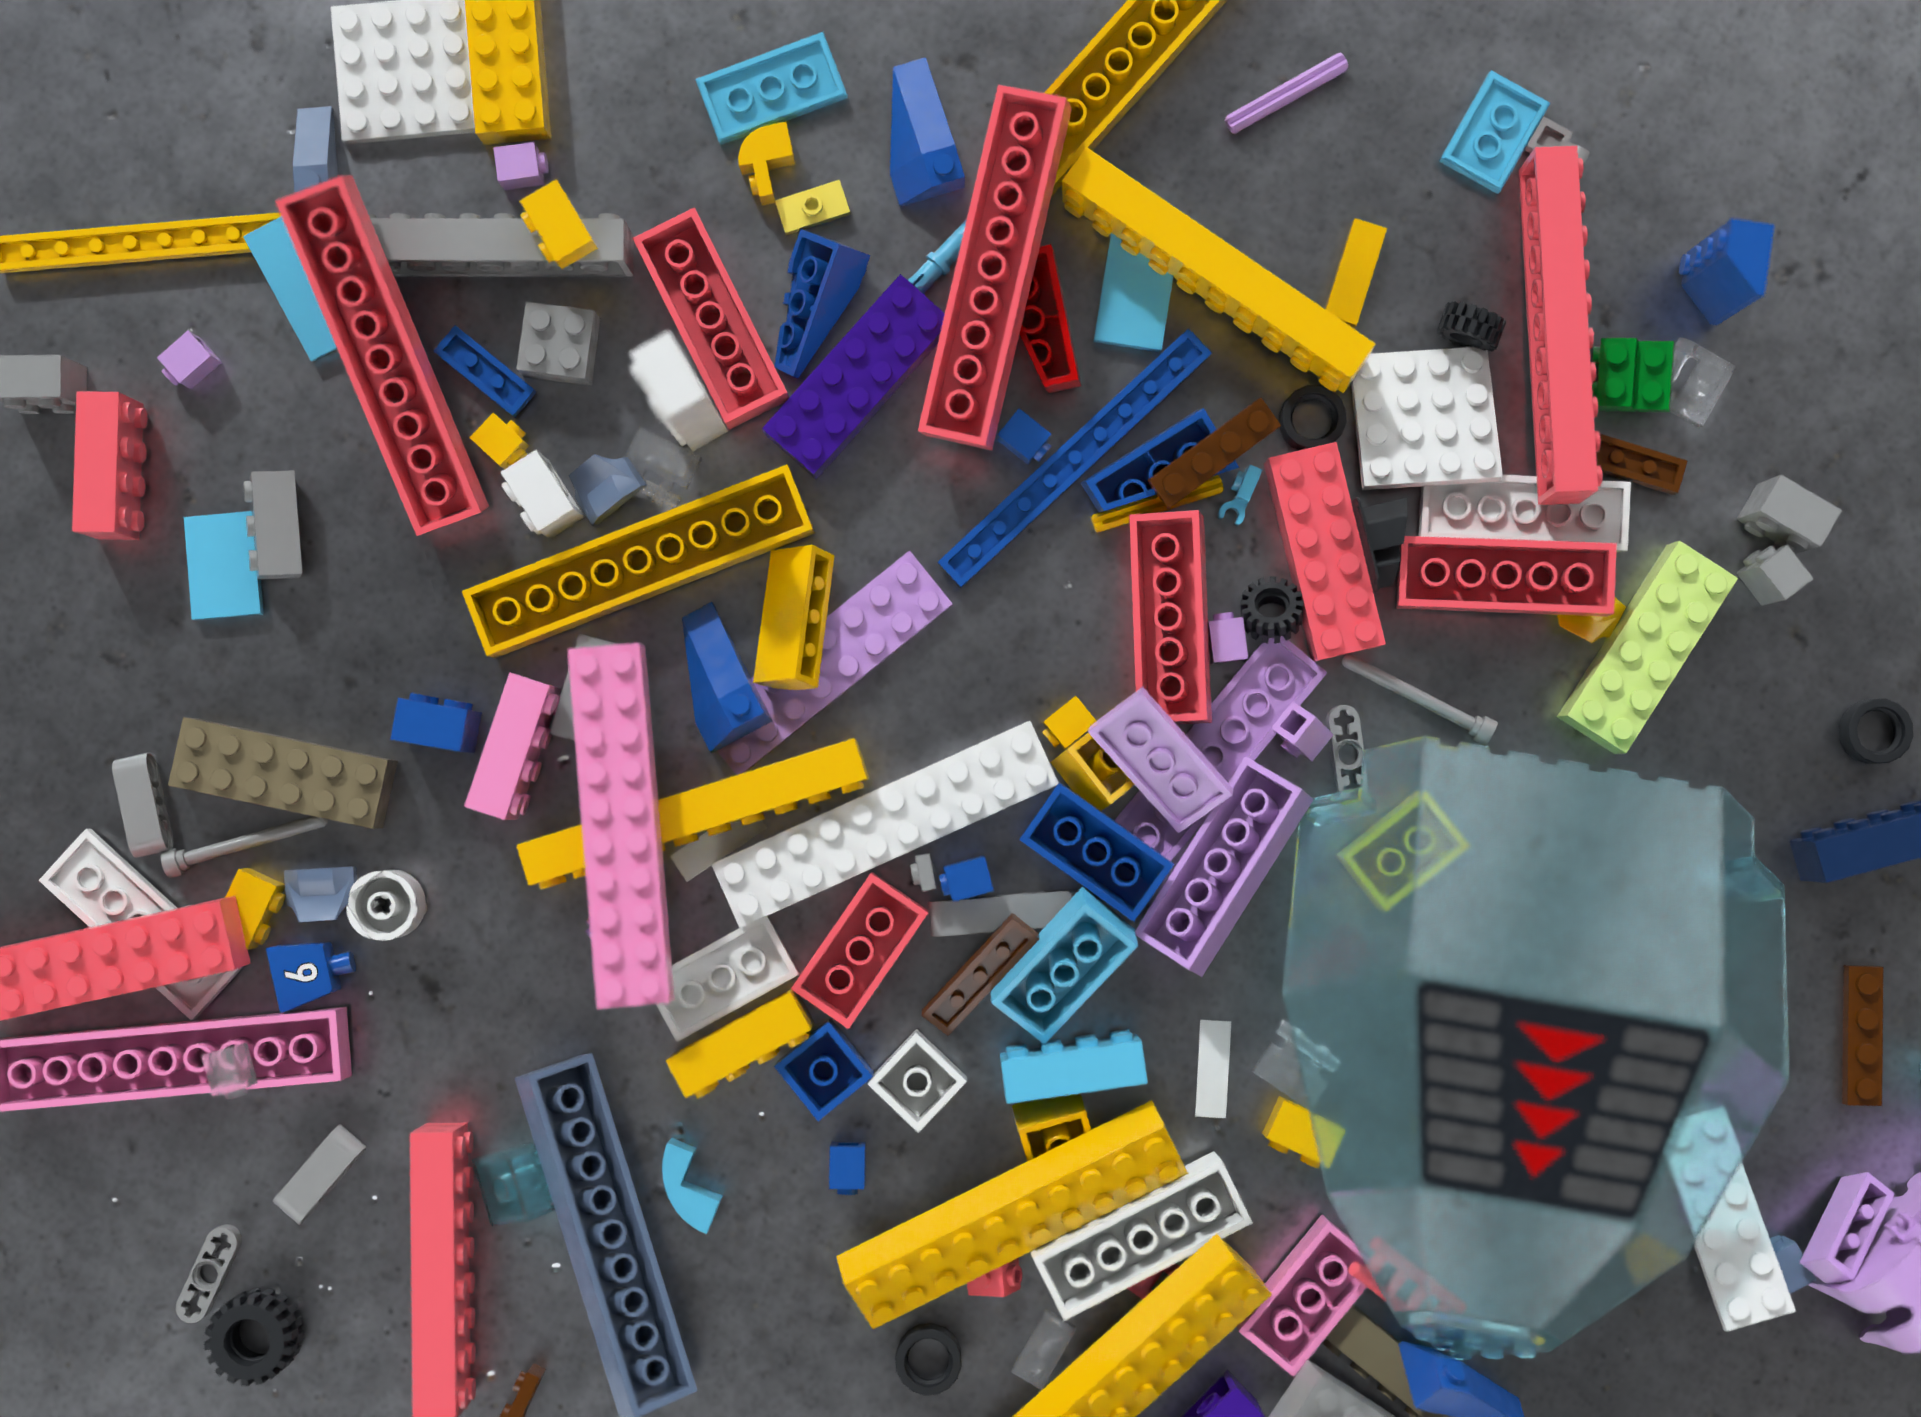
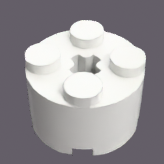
M392 869L368 873L359 878L349 892L347 906L349 922L360 935L373 940L386 941L408 935L418 927L427 911L426 898L421 885L413 876L401 870ZM384 899H390L391 901L390 910L383 911L382 906L385 904Z

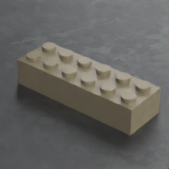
M183 717L168 786L378 829L384 827L398 761L216 722Z

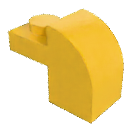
M786 122L767 125L754 130L745 138L739 150L738 163L742 175L755 173L754 175H749L750 187L753 196L759 195L762 206L775 203L769 170L795 165Z

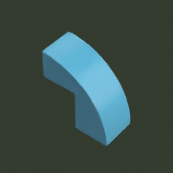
M671 1138L667 1142L662 1164L663 1182L667 1196L683 1220L698 1231L707 1234L723 1195L685 1181L697 1147Z

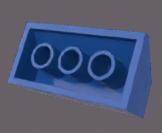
M1731 218L1687 251L1686 254H1683L1679 264V274L1683 275L1681 286L1711 325H1719L1765 296L1774 224Z
M1060 782L1019 839L1133 922L1175 865Z

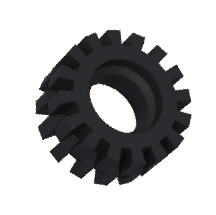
M1453 301L1446 304L1437 333L1442 335L1441 337L1444 339H1450V342L1454 344L1459 343L1462 347H1475L1493 352L1498 347L1506 321H1504V318L1499 317L1497 313L1488 312L1489 309H1480L1474 304L1467 305L1465 302L1457 303Z
M1270 576V582L1265 583L1263 577L1258 579V586L1253 582L1248 585V591L1244 590L1240 607L1245 631L1247 634L1251 632V638L1257 640L1259 636H1262V643L1267 644L1269 638H1274V644L1280 643L1281 636L1287 641L1291 639V632L1294 634L1298 633L1299 625L1302 626L1304 600L1302 601L1301 591L1297 592V586L1292 583L1288 587V580L1284 578L1281 579L1280 583H1276V577ZM1268 603H1276L1282 605L1285 608V612L1277 617H1266L1259 613V608Z

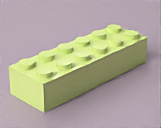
M1680 540L1666 545L1625 609L1613 633L1605 640L1557 717L1613 754L1627 753L1738 578Z

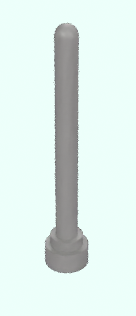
M1347 654L1342 658V664L1346 668L1467 729V734L1472 736V740L1483 746L1488 744L1496 730L1498 722L1487 716L1483 718L1476 716L1474 718L1351 654Z
M309 816L188 852L184 849H170L161 852V864L166 876L173 878L185 874V870L190 869L193 864L324 827L327 825L328 819Z

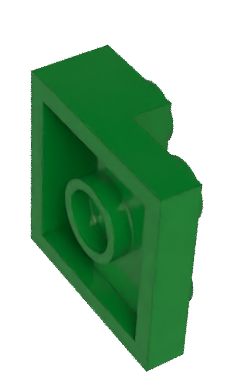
M1601 338V346L1594 347L1593 362L1596 367H1599L1598 381L1592 383V394L1597 397L1598 410L1670 412L1675 342L1638 341L1637 338Z

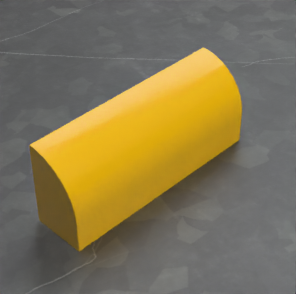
M814 545L771 550L753 683L786 690L818 688L835 555Z

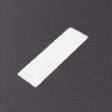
M741 820L730 823L732 830L714 836H708V833L705 832L699 836L698 841L687 844L670 857L688 882L712 866V863L721 860L767 829L763 821L742 826Z
M1200 1020L1195 1117L1226 1118L1231 1021Z

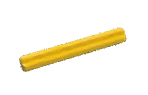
M1215 475L1168 509L1156 494L1107 511L1095 513L1092 515L1091 521L1095 531L1102 532L1130 523L1129 515L1161 513L1220 494L1224 491L1223 482L1219 475Z

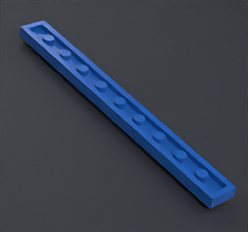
M1188 328L938 561V564L962 588L1207 360L1212 352Z

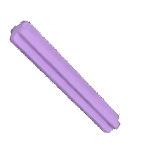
M1337 53L1227 115L1225 122L1232 134H1236L1346 72L1349 67L1346 58L1342 53Z

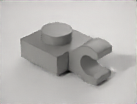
M1543 117L1527 144L1525 151L1531 153L1535 147L1577 146L1569 142L1574 132ZM1577 146L1578 158L1583 159L1584 165L1590 152L1583 147Z
M930 853L916 856L917 863L910 864L909 867L911 880L914 882V885L921 884L922 891L936 889L935 877L937 872L935 862H931Z

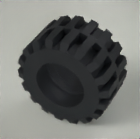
M255 1288L249 1292L244 1291L221 1306L220 1310L211 1317L210 1321L212 1324L206 1327L204 1334L210 1336V1338L204 1342V1350H211V1355L207 1357L209 1364L214 1362L217 1364L218 1368L215 1372L219 1376L224 1373L229 1375L226 1381L234 1384L237 1380L241 1379V1386H249L254 1381L256 1385L262 1384L268 1379L271 1380L294 1360L293 1357L299 1353L302 1346L298 1343L304 1339V1331L298 1330V1327L303 1324L302 1316L295 1317L294 1312L298 1308L294 1303L288 1306L285 1303L288 1297L283 1293L275 1297V1290L266 1289L264 1292H261V1288ZM243 1319L255 1320L266 1328L270 1338V1346L267 1353H255L244 1346L239 1333L240 1324Z

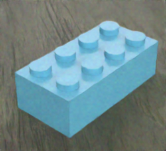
M1082 887L1040 931L1039 940L991 990V1003L1045 1044L1138 947L1135 929Z
M1122 1029L1109 1032V1038L1097 1039L1095 1034L1076 1036L1075 1043L1062 1044L1061 1039L1048 1040L1045 1044L1040 1042V1048L1028 1049L1026 1044L1007 1046L1006 1052L1000 1053L1007 1104L1147 1084L1142 1041L1137 1034L1130 1033V1029Z

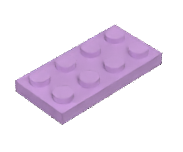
M1144 687L1140 688L1089 727L1088 733L1178 833L1233 795L1234 789Z

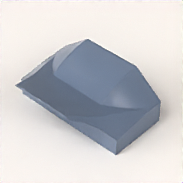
M594 454L569 474L575 489V499L592 526L600 524L647 486L628 457L609 459Z
M357 866L285 870L286 905L293 909L298 922L337 920L339 914L348 905L349 892L357 881Z

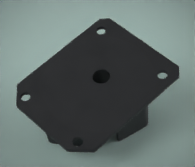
M1356 497L1351 503L1374 593L1380 590V588L1393 586L1400 563V545L1404 544L1408 516L1407 497L1363 508L1360 498Z

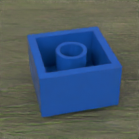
M410 693L409 700L398 698L390 740L475 753L482 712L472 711L473 704L444 699V705L442 706L438 705L439 698Z
M832 1018L809 1035L808 1039L794 1047L774 1065L775 1069L817 1121L826 1116L874 1075V1070Z

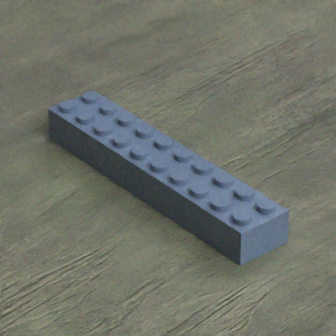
M593 1053L578 1055L514 1078L619 1416L641 1417L696 1392L697 1387Z

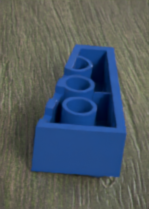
M1204 408L1197 410L1081 482V485L1098 512L1107 511L1156 495L1147 480L1215 431L1216 427ZM1234 460L1215 475L1240 467Z

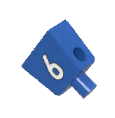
M331 942L286 944L266 948L280 1013L296 1009L340 990L341 981L339 975L356 971L353 953L350 951L334 955Z

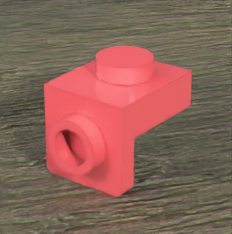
M1019 1258L968 1282V1295L1006 1297L1020 1290L1023 1274L1019 1266Z

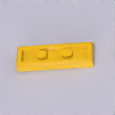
M1354 218L1325 307V310L1354 328L1357 326L1387 231L1385 227Z

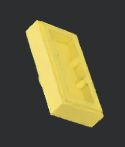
M840 179L775 200L786 236L799 232L800 229L805 230L851 215Z

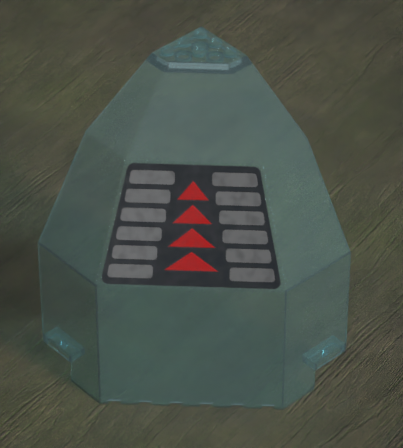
M1428 736L1363 750L1360 788L1313 798L1314 800L1298 824L1283 983V997L1328 1196L1401 1327L1414 1333L1413 1336L1415 1338L1432 1343L1433 1348L1445 1350L1450 1353V1357L1456 1360H1471L1472 1355H1482L1489 1359H1502L1503 1354H1514L1518 1357L1532 1358L1535 1357L1536 1352L1552 1351L1687 1257L1789 1082L1785 885L1755 857L1754 817L1722 787L1708 785L1706 791L1689 788V782L1658 777L1656 782L1640 780L1639 773L1612 768H1608L1606 774L1589 771V764L1560 759L1557 761V765L1539 762V756L1514 751H1509L1507 756L1490 754L1489 747L1462 742L1458 743L1457 748L1439 745V738Z

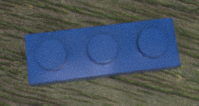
M456 325L453 326L433 351L514 418L517 417L537 392Z

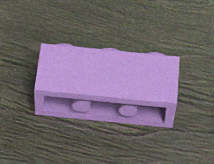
M1868 1172L1841 1177L1799 1263L1826 1284L1854 1281L1895 1193Z

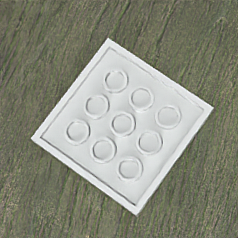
M394 0L331 6L342 141L346 145L475 132L465 0Z
M1475 347L1370 354L1364 366L1351 382L1362 490L1494 482L1502 479L1503 473L1488 350L1484 351Z

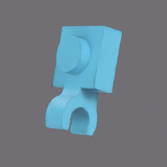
M1250 464L1245 472L1238 471L1231 486V490L1236 491L1232 501L1224 503L1219 508L1217 513L1218 519L1224 517L1226 510L1232 509L1237 514L1234 525L1238 527L1243 522L1246 506L1251 499L1263 469Z

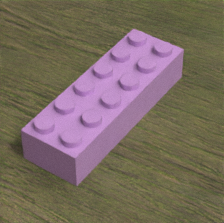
M1246 756L1229 781V785L1234 789L1233 795L1210 811L1135 930L1136 936L1201 977L1314 800L1301 788Z

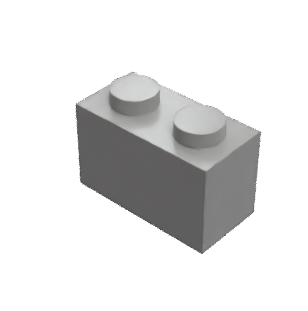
M1788 545L1776 549L1773 546H1769L1763 551L1760 549L1755 551L1742 561L1745 567L1736 573L1761 606L1787 600L1814 579Z

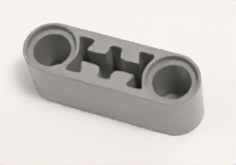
M148 752L114 760L112 763L113 778L131 854L138 858L172 849L173 836L159 770L154 756Z
M341 1124L338 1125L278 1193L273 1203L300 1225L316 1209L367 1147Z

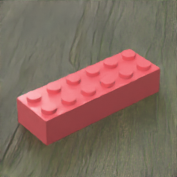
M695 207L633 237L727 428L730 430L785 403L789 399V395Z
M1337 442L1269 457L1264 463V468L1292 583L1297 586V592L1301 591L1302 601L1304 600L1302 625L1310 658L1317 662L1385 645L1383 630Z
M1199 510L1129 515L1136 691L1144 687L1176 725L1212 723L1204 516Z
M1405 536L1404 544L1400 545L1396 609L1608 617L1614 614L1617 543Z

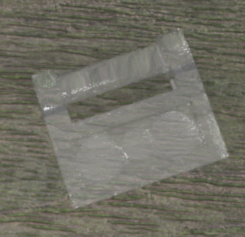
M1680 338L1675 345L1676 352L1674 354L1672 385L1688 357L1695 359L1697 363L1677 398L1671 396L1670 412L1700 428L1706 422L1737 367L1693 341Z

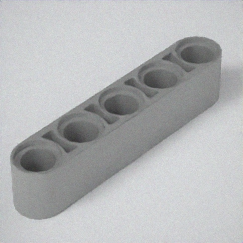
M1084 888V889H1086L1089 893H1091L1094 897H1096V898L1098 899V896H1097V895H1095L1093 892H1091V891L1088 890L1087 888ZM1080 889L973 897L954 902L952 899L930 901L928 905L931 937L995 932L1012 913L1032 929L1044 928Z

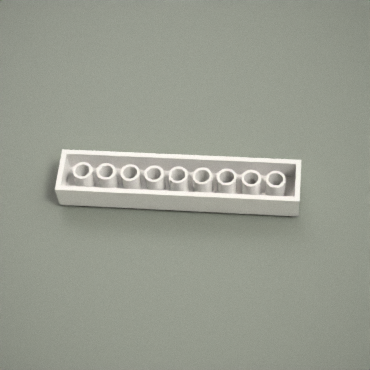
M1028 721L711 865L738 926L741 928L1058 785V781L1031 721Z

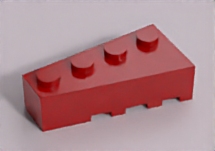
M1051 244L1039 248L1019 333L1048 393L1082 386L1056 256Z

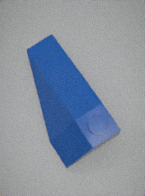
M926 57L893 67L890 177L900 207L965 188V175Z
M800 229L788 266V273L793 274L791 291L784 295L783 304L788 306L786 322L780 326L774 365L776 369L793 377H800L859 289L871 255Z
M710 602L682 617L695 723L712 754L773 720L714 603Z
M1405 1341L1398 1344L1416 1409L1451 1417H1525L1518 1397L1461 1361L1430 1347Z

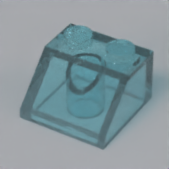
M534 1141L472 1159L491 1226L526 1222L555 1211Z

